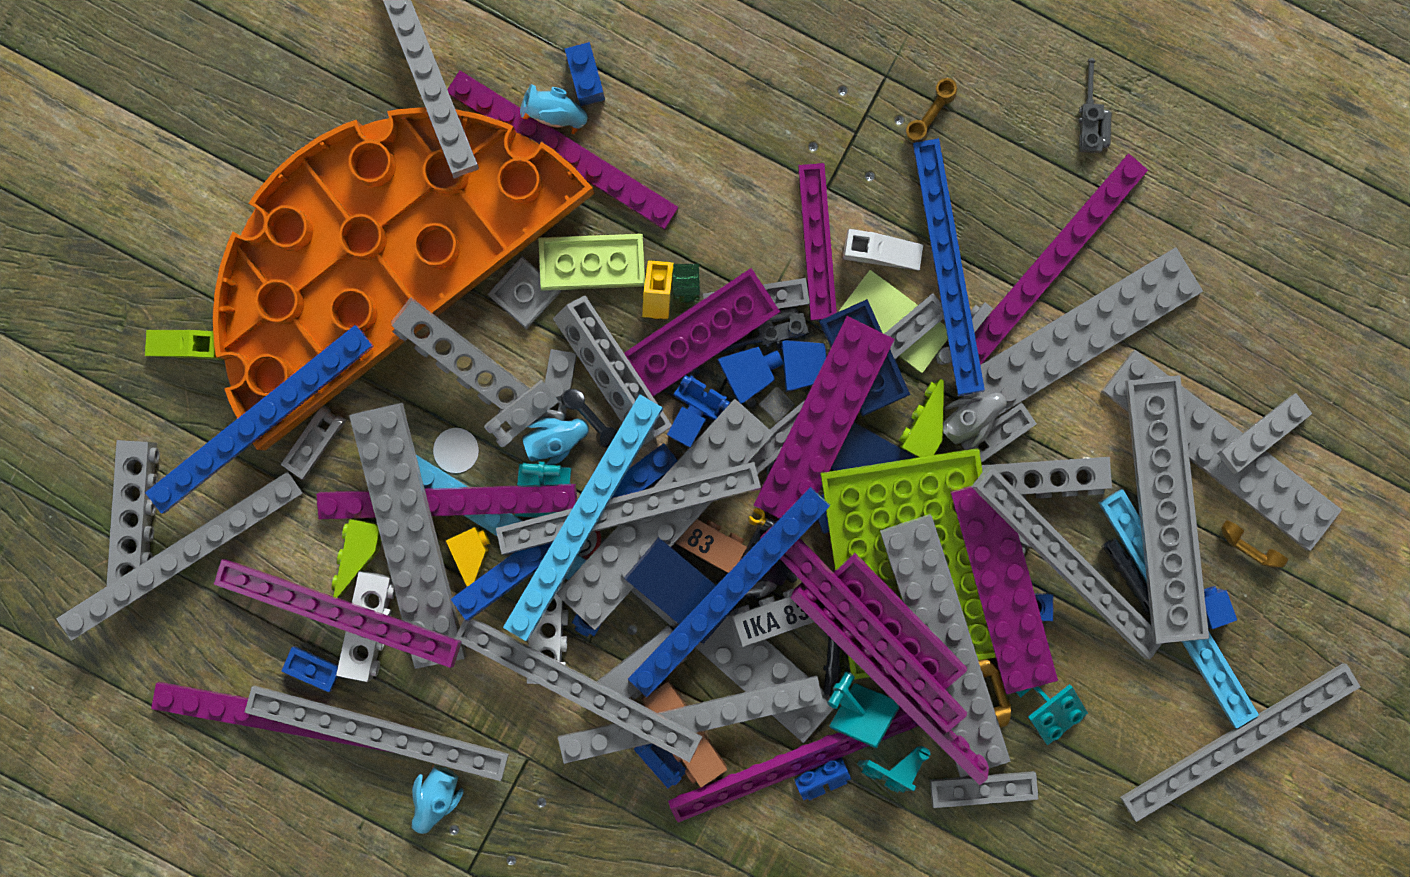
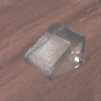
M775 387L758 405L777 423L795 404L778 387Z

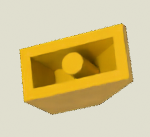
M648 261L643 292L642 317L654 319L669 318L674 263Z
M474 527L446 540L467 587L479 579L489 552L487 547L490 544L489 538L484 530L480 531L479 527Z

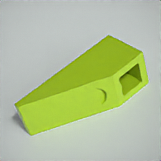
M146 330L145 356L223 360L216 358L213 331Z
M942 379L937 380L936 383L931 382L924 393L927 399L923 406L918 404L911 416L914 419L910 429L905 427L898 440L902 442L899 448L917 458L934 455L943 440L944 380Z
M349 519V523L344 525L342 531V539H345L344 547L339 550L337 556V564L340 565L338 575H334L331 590H334L333 597L344 596L357 580L358 572L364 571L379 553L382 540L377 523Z

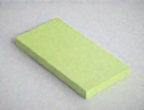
M643 234L538 238L541 291L644 287Z
M869 270L839 311L868 299L884 334L918 305L872 270ZM941 322L937 323L898 357L919 373H923L948 339L945 325Z

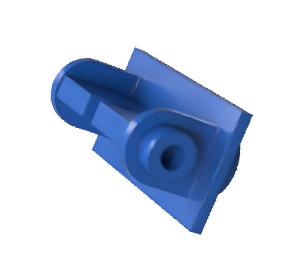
M685 375L673 395L688 405L699 409L703 414L715 421L728 407L730 402L726 400L727 397L722 396L713 389L706 393L704 391L705 384L696 380L693 376L688 377Z
M650 743L634 748L635 752L667 788L676 785L685 774V767L676 760L672 753Z
M841 757L837 760L829 761L817 769L807 771L801 776L794 778L803 801L806 799L811 801L826 793L823 785L828 784L832 791L846 785L847 781L851 780V777Z

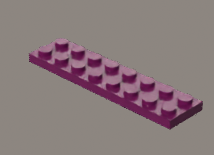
M849 316L846 317L758 494L754 506L781 518L810 487L819 493L822 487L820 473L830 471L895 340L894 338Z
M971 486L950 491L1006 694L1058 681L1019 534Z

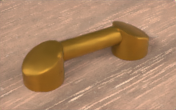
M944 78L937 83V98L922 120H914L907 125L906 134L910 141L916 143L926 140L927 129L943 106L951 103L957 95V85L954 80Z
M1225 520L1222 525V533L1229 544L1261 565L1284 567L1289 559L1273 549H1269L1265 555L1240 539L1244 530L1233 522Z
M989 659L978 660L983 677L990 676L1000 705L994 708L999 727L1008 726L1011 717V704L1005 692L1000 672Z

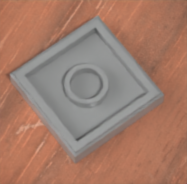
M522 256L487 295L527 330L561 293V290L541 291L540 272Z

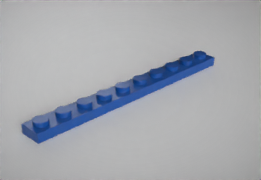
M938 138L913 143L957 394L958 396L981 393L985 391L940 141Z
M354 325L147 490L145 494L161 514L166 513L374 346L360 328Z
M665 443L628 469L612 498L649 489L664 477L678 461ZM552 543L514 552L451 598V601L468 622L536 572Z
M810 487L631 674L628 680L648 697L830 507V504Z

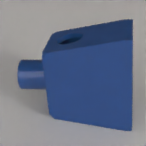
M782 341L786 392L812 386L827 357L825 344Z
M759 347L718 359V363L740 404L745 403L774 382L775 379L771 370L784 364L777 350L763 356Z

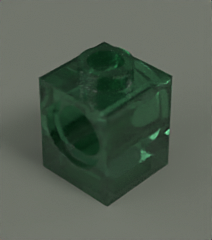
M673 264L674 299L679 298L680 303L695 302V298H700L699 264Z

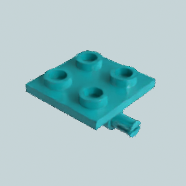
M539 462V464H519L517 486L570 484L571 468L561 467L560 465H545V462ZM557 512L515 513V516L538 518Z
M845 672L841 681L833 687L834 693L827 702L834 709H837L838 705L841 704L829 726L831 729L877 748L900 706L893 699L856 683L853 684L849 691L848 688L855 679V676Z
M1070 684L1051 699L1039 686L1033 687L1045 704L1028 716L1046 745L1058 740L1065 731L1081 722L1083 717L1088 714ZM1032 688L1018 691L1016 693L1021 698Z
M917 746L890 771L871 760H859L857 765L863 768L861 773L874 780L882 779L886 781L885 787L897 793L899 791L904 793L905 791L915 790L916 786L912 783L922 763L931 754L929 749Z

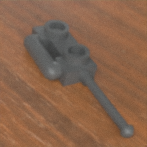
M1089 58L1087 61L1089 63L1088 97L1086 104L1079 107V113H1081V117L1078 120L1080 123L1079 152L1100 153L1102 148H1108L1111 144L1112 114L1109 110H1104L1103 104H1094L1093 77L1095 59ZM1098 121H1101L1100 136L1098 134Z
M796 307L782 309L778 314L758 326L760 335L733 343L721 352L755 342H762L763 346L770 347L772 343L777 345L781 344L783 340L805 336L809 332L803 313L799 314ZM788 318L790 321L776 326L772 325V323L778 322Z

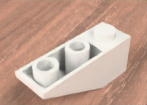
M848 229L842 259L919 271L923 245L874 232Z

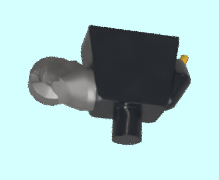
M760 508L753 510L760 515V520H755L751 516L748 517L751 525L759 526L741 559L761 539L760 537L776 523L772 518H765V513ZM779 559L739 602L744 601L750 596H755L754 599L767 596L776 589L777 585L782 586L785 580L794 583L798 580V577Z

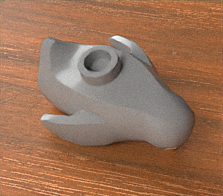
M994 392L984 397L960 398L945 407L946 410L958 408L943 422L944 434L956 445L977 436L970 447L978 446L989 435L995 418L1005 409L1007 405L1005 397L999 392Z

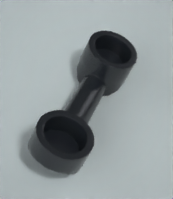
M566 390L561 396L562 405L569 410L577 409L597 431V443L601 447L608 448L617 430L604 425L585 404V396L580 390Z

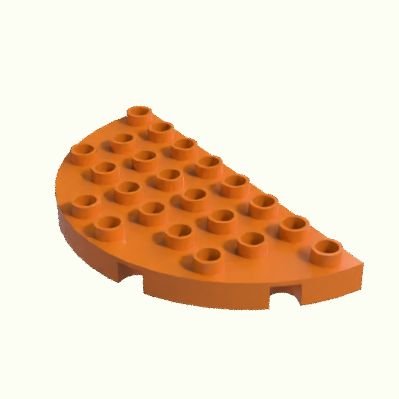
M426 107L387 111L388 119L374 121L365 125H361L357 120L342 124L320 135L296 151L268 177L248 203L256 209L248 219L241 235L232 232L219 267L214 292L213 335L216 358L225 361L227 376L231 387L224 388L228 401L238 419L354 325L360 328L374 347L253 443L257 450H267L403 344L405 341L392 332L395 328L392 327L391 321L410 297L436 317L594 195L593 187L575 167L543 142L538 144L534 140L517 133L514 126L503 121L461 110H456V113L479 169L453 178ZM418 324L414 328V333L416 334L426 324Z

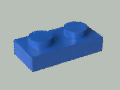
M294 646L291 648L281 672L331 692L338 677L336 676L338 665Z

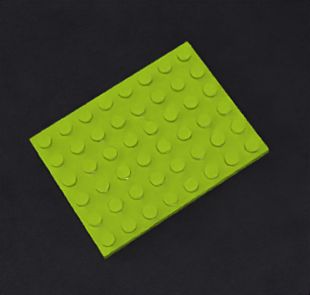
M976 448L820 473L824 500L830 504L826 514L835 570L856 553L902 600L880 530L931 514L978 660L996 658L950 491L972 486L982 474L980 450ZM848 655L850 673L855 676V679L870 677Z

